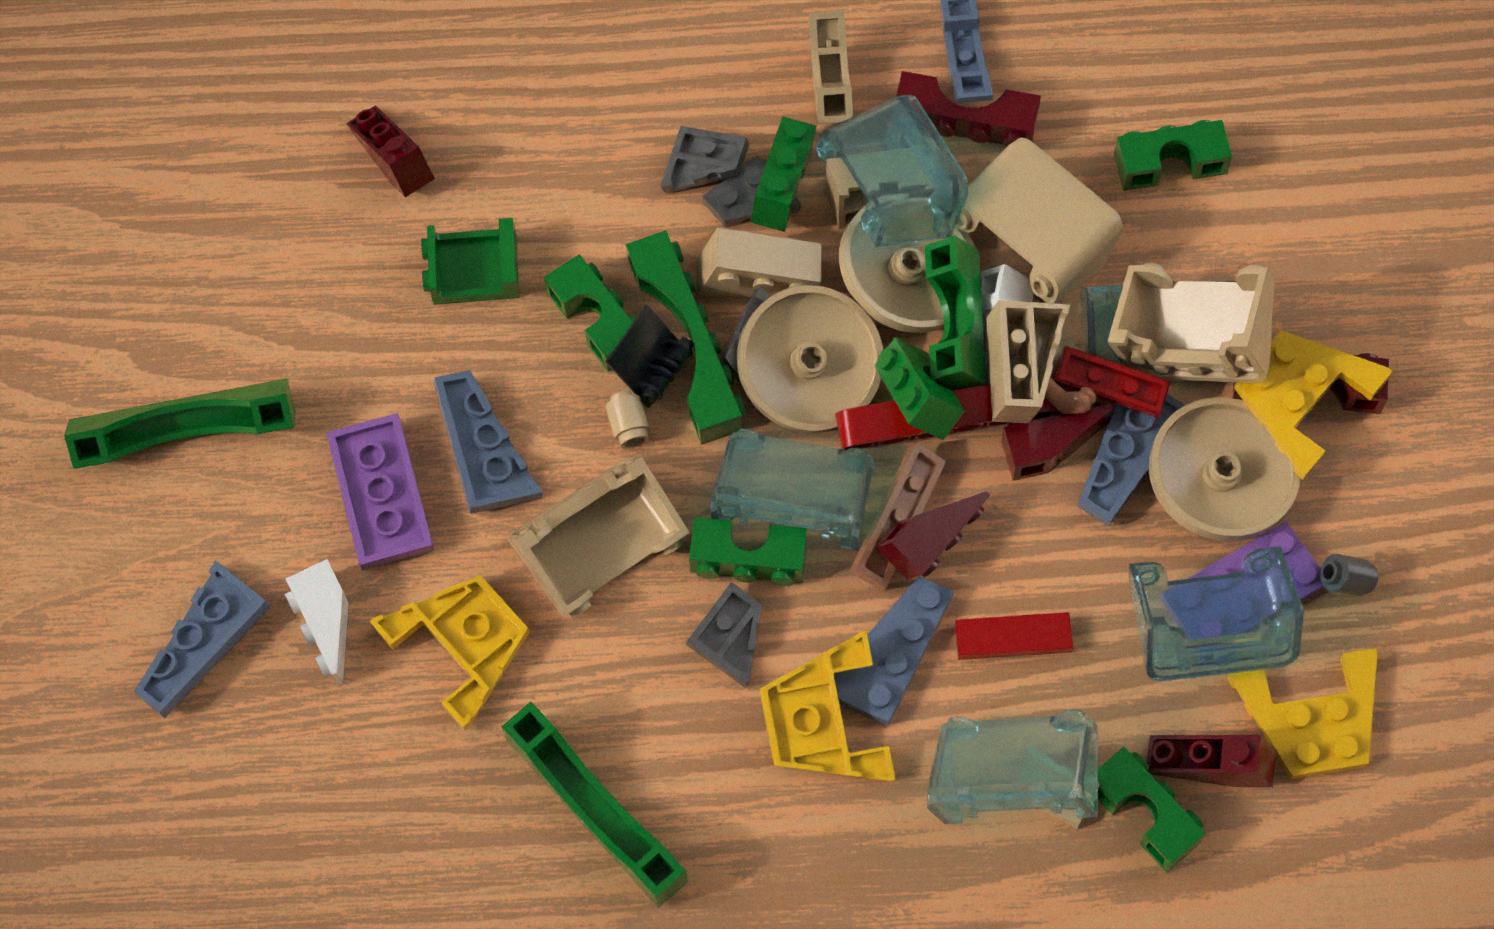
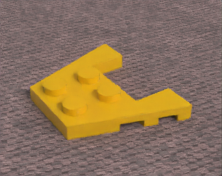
M1281 330L1271 341L1270 367L1266 380L1261 383L1236 382L1234 389L1260 425L1264 424L1274 438L1278 450L1282 455L1285 454L1294 466L1293 470L1297 476L1304 480L1324 456L1325 450L1296 429L1298 424L1338 378L1371 400L1391 377L1393 371L1388 367Z
M481 575L435 593L436 596L416 604L411 602L401 606L399 611L384 617L381 614L369 621L371 626L392 650L419 628L425 626L471 677L441 702L443 708L464 731L471 726L530 633L529 628Z
M867 631L856 634L845 642L759 689L774 766L883 781L896 780L889 746L849 753L837 695L834 673L873 666Z
M1376 648L1342 653L1340 661L1348 692L1277 704L1272 703L1264 666L1229 671L1227 677L1230 685L1239 693L1244 701L1245 709L1250 717H1253L1265 735L1264 738L1276 749V759L1289 780L1362 769L1368 766L1378 656Z

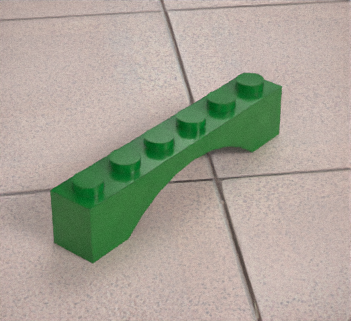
M665 230L625 244L627 259L639 290L655 298L669 309L683 325L689 339L694 344L693 350L696 357V366L687 402L689 415L701 445L743 430L742 416L746 415L744 403L739 394L733 395L729 386L734 384L731 371L727 363L721 365L717 354L721 353L718 339L714 332L709 334L704 323L708 322V316L703 303H696L692 295L693 292H696L691 273L689 271L683 273L680 262H683L684 259L678 242L671 243Z
M288 378L69 419L64 437L73 469L109 463L141 449L186 437L218 433L262 434L294 428L296 411Z
M529 702L501 726L509 744L658 908L688 883L686 870L617 802L580 760L558 730L532 702Z

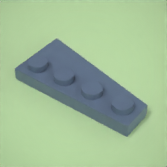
M471 371L434 377L436 394L470 514L542 499L543 491L538 483L532 479L527 470L528 466L522 456L516 452L509 440L510 436L504 426L498 422L492 412L491 404Z
M1167 394L1161 416L1155 418L1116 404L1077 507L1109 527L1149 472L1150 451L1160 428L1175 411L1185 405Z
M216 560L209 570L211 575L204 587H198L191 601L193 604L183 621L179 619L172 629L173 637L165 650H159L134 691L139 698L164 719L270 608V605L264 598Z
M919 576L867 635L873 666L834 673L839 704L888 727L950 604L954 591Z

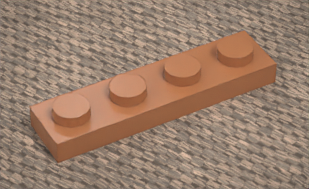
M917 442L909 445L849 572L878 590L887 588L896 568L876 547L898 521L923 512L946 460Z

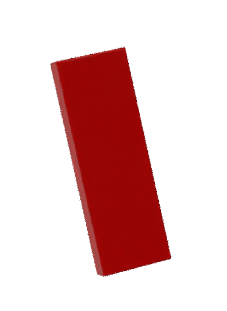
M1065 346L1062 350L1053 379L1058 385L1079 391L1082 387H1089L1095 392L1096 398L1155 418L1161 416L1171 381L1069 346Z
M1069 612L955 620L958 660L1072 653L1073 651Z

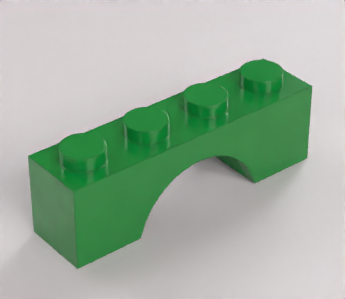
M954 235L925 245L926 279L939 298L944 318V330L939 343L929 346L930 376L933 381L951 391L986 385L979 250Z

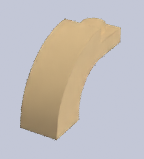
M844 9L808 12L812 77L818 124L854 122L852 87L847 60Z

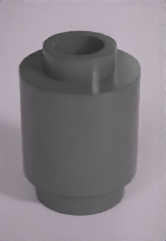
M1332 554L1323 562L1320 578L1322 585L1328 591L1362 596L1374 590L1378 582V572L1375 566L1366 559Z

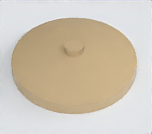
M890 195L868 203L854 216L846 227L839 247L841 275L855 302L868 315L883 325L909 333H927L944 328V318L939 298L926 279L925 245L956 235L975 247L967 232L956 228L953 223L945 218L947 210L936 203L920 197Z
M796 286L769 297L752 313L739 339L737 367L745 393L753 405L765 417L779 426L790 430L818 433L838 428L835 413L849 408L866 406L872 401L882 379L874 365L883 351V346L872 319L853 299L839 291L823 286Z
M1222 397L1206 398L1181 407L1162 425L1150 451L1149 476L1153 491L1161 506L1182 527L1192 533L1212 540L1242 541L1269 531L1286 515L1297 496L1300 485V478L1293 470L1294 466L1285 454L1282 455L1278 450L1274 438L1264 424L1260 425L1245 402L1237 399Z

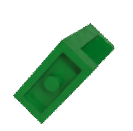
M513 218L499 219V229L439 234L436 233L434 225L427 226V238L421 239L423 260H428V270L422 271L424 292H430L434 305L520 298L517 234Z

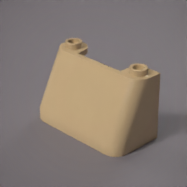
M1019 138L1008 145L951 203L945 216L956 228L967 233L974 232L983 223L1033 265L1029 277L1032 291L1046 303L1055 304L1105 267L1123 228L1119 214L1110 205L1036 144L1026 138Z
M1159 264L1129 265L1107 342L1125 366L1162 379L1261 383L1266 380L1270 367L1274 276L1268 267L1252 264L1238 271L1236 282L1173 281Z
M640 456L629 457L614 465L514 531L507 537V540L562 616L570 614L573 618L591 606L588 600L593 596V592L650 554L663 551L667 555L684 544L681 538L690 532L646 462Z

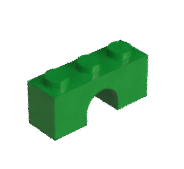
M782 116L755 194L751 223L783 232L786 231L794 207L800 178L803 179L812 153L816 125Z
M1200 120L1192 125L1180 127L1168 125L1155 131L1143 133L1131 131L1117 137L1114 151L1123 191L1157 186L1162 171L1161 161L1166 158H1178L1184 161L1190 168L1193 180L1227 174L1232 160L1222 120Z
M579 254L544 277L546 291L567 319L584 310L594 311L600 315L596 323L585 329L588 347L609 372L612 369L608 366L606 360L636 317L633 314L631 316L626 314L622 309L624 304L618 293L613 288L607 290L601 282L603 277L595 264L592 262L587 264Z
M896 337L880 353L878 361L874 366L908 424L944 440L965 410L953 391L931 379L930 354Z
M694 517L689 555L691 573H696L699 577L706 579H715L719 575L732 576L737 581L747 583L755 582L757 579L772 580V583L780 586L803 583L807 528L769 524L768 538L765 544L756 550L746 551L738 548L732 541V521Z
M1123 746L1089 776L1090 779L1100 784L1096 798L1112 815L1121 807L1130 803L1141 804L1152 813L1154 826L1143 835L1140 845L1168 873L1201 844L1206 835V832L1202 829L1204 825L1193 811L1189 809L1185 811L1175 801L1176 795L1168 784L1161 780L1159 782L1155 780L1148 772L1149 767L1138 753H1130Z

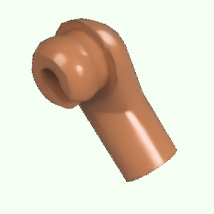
M1051 378L1045 398L1063 414H1082L1091 409V405L1096 401V394L1089 387H1082L1079 391L1065 392Z

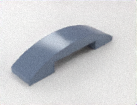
M940 0L947 63L957 103L993 100L989 71L985 67L979 34V16L976 0Z

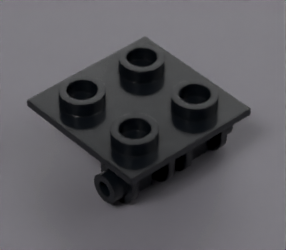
M645 305L610 354L606 363L634 394L641 397L642 403L649 408L656 399H662L663 392L669 383L675 380L673 373L679 374L681 371L679 364L683 365L687 357L693 354L692 347L694 344L686 337L678 340L652 309Z

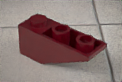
M376 105L359 112L354 119L346 123L389 182L405 198L435 179L420 147Z
M1094 403L1089 411L1082 414H1063L1060 411H1054L1045 415L1044 418L1032 420L1029 423H1009L1008 426H1004L1001 442L1012 480L1025 479L1051 472L1109 424L1113 412L1112 403L1105 405Z
M986 491L898 521L876 549L906 579L921 575L926 577L939 565L940 561L937 558L943 550L951 549L961 539L962 534L960 530L966 523L971 524L983 513L984 508L982 504L988 499L990 494Z
M1150 735L1147 765L1149 767L1148 772L1151 775L1231 787L1273 788L1276 749L1262 735Z

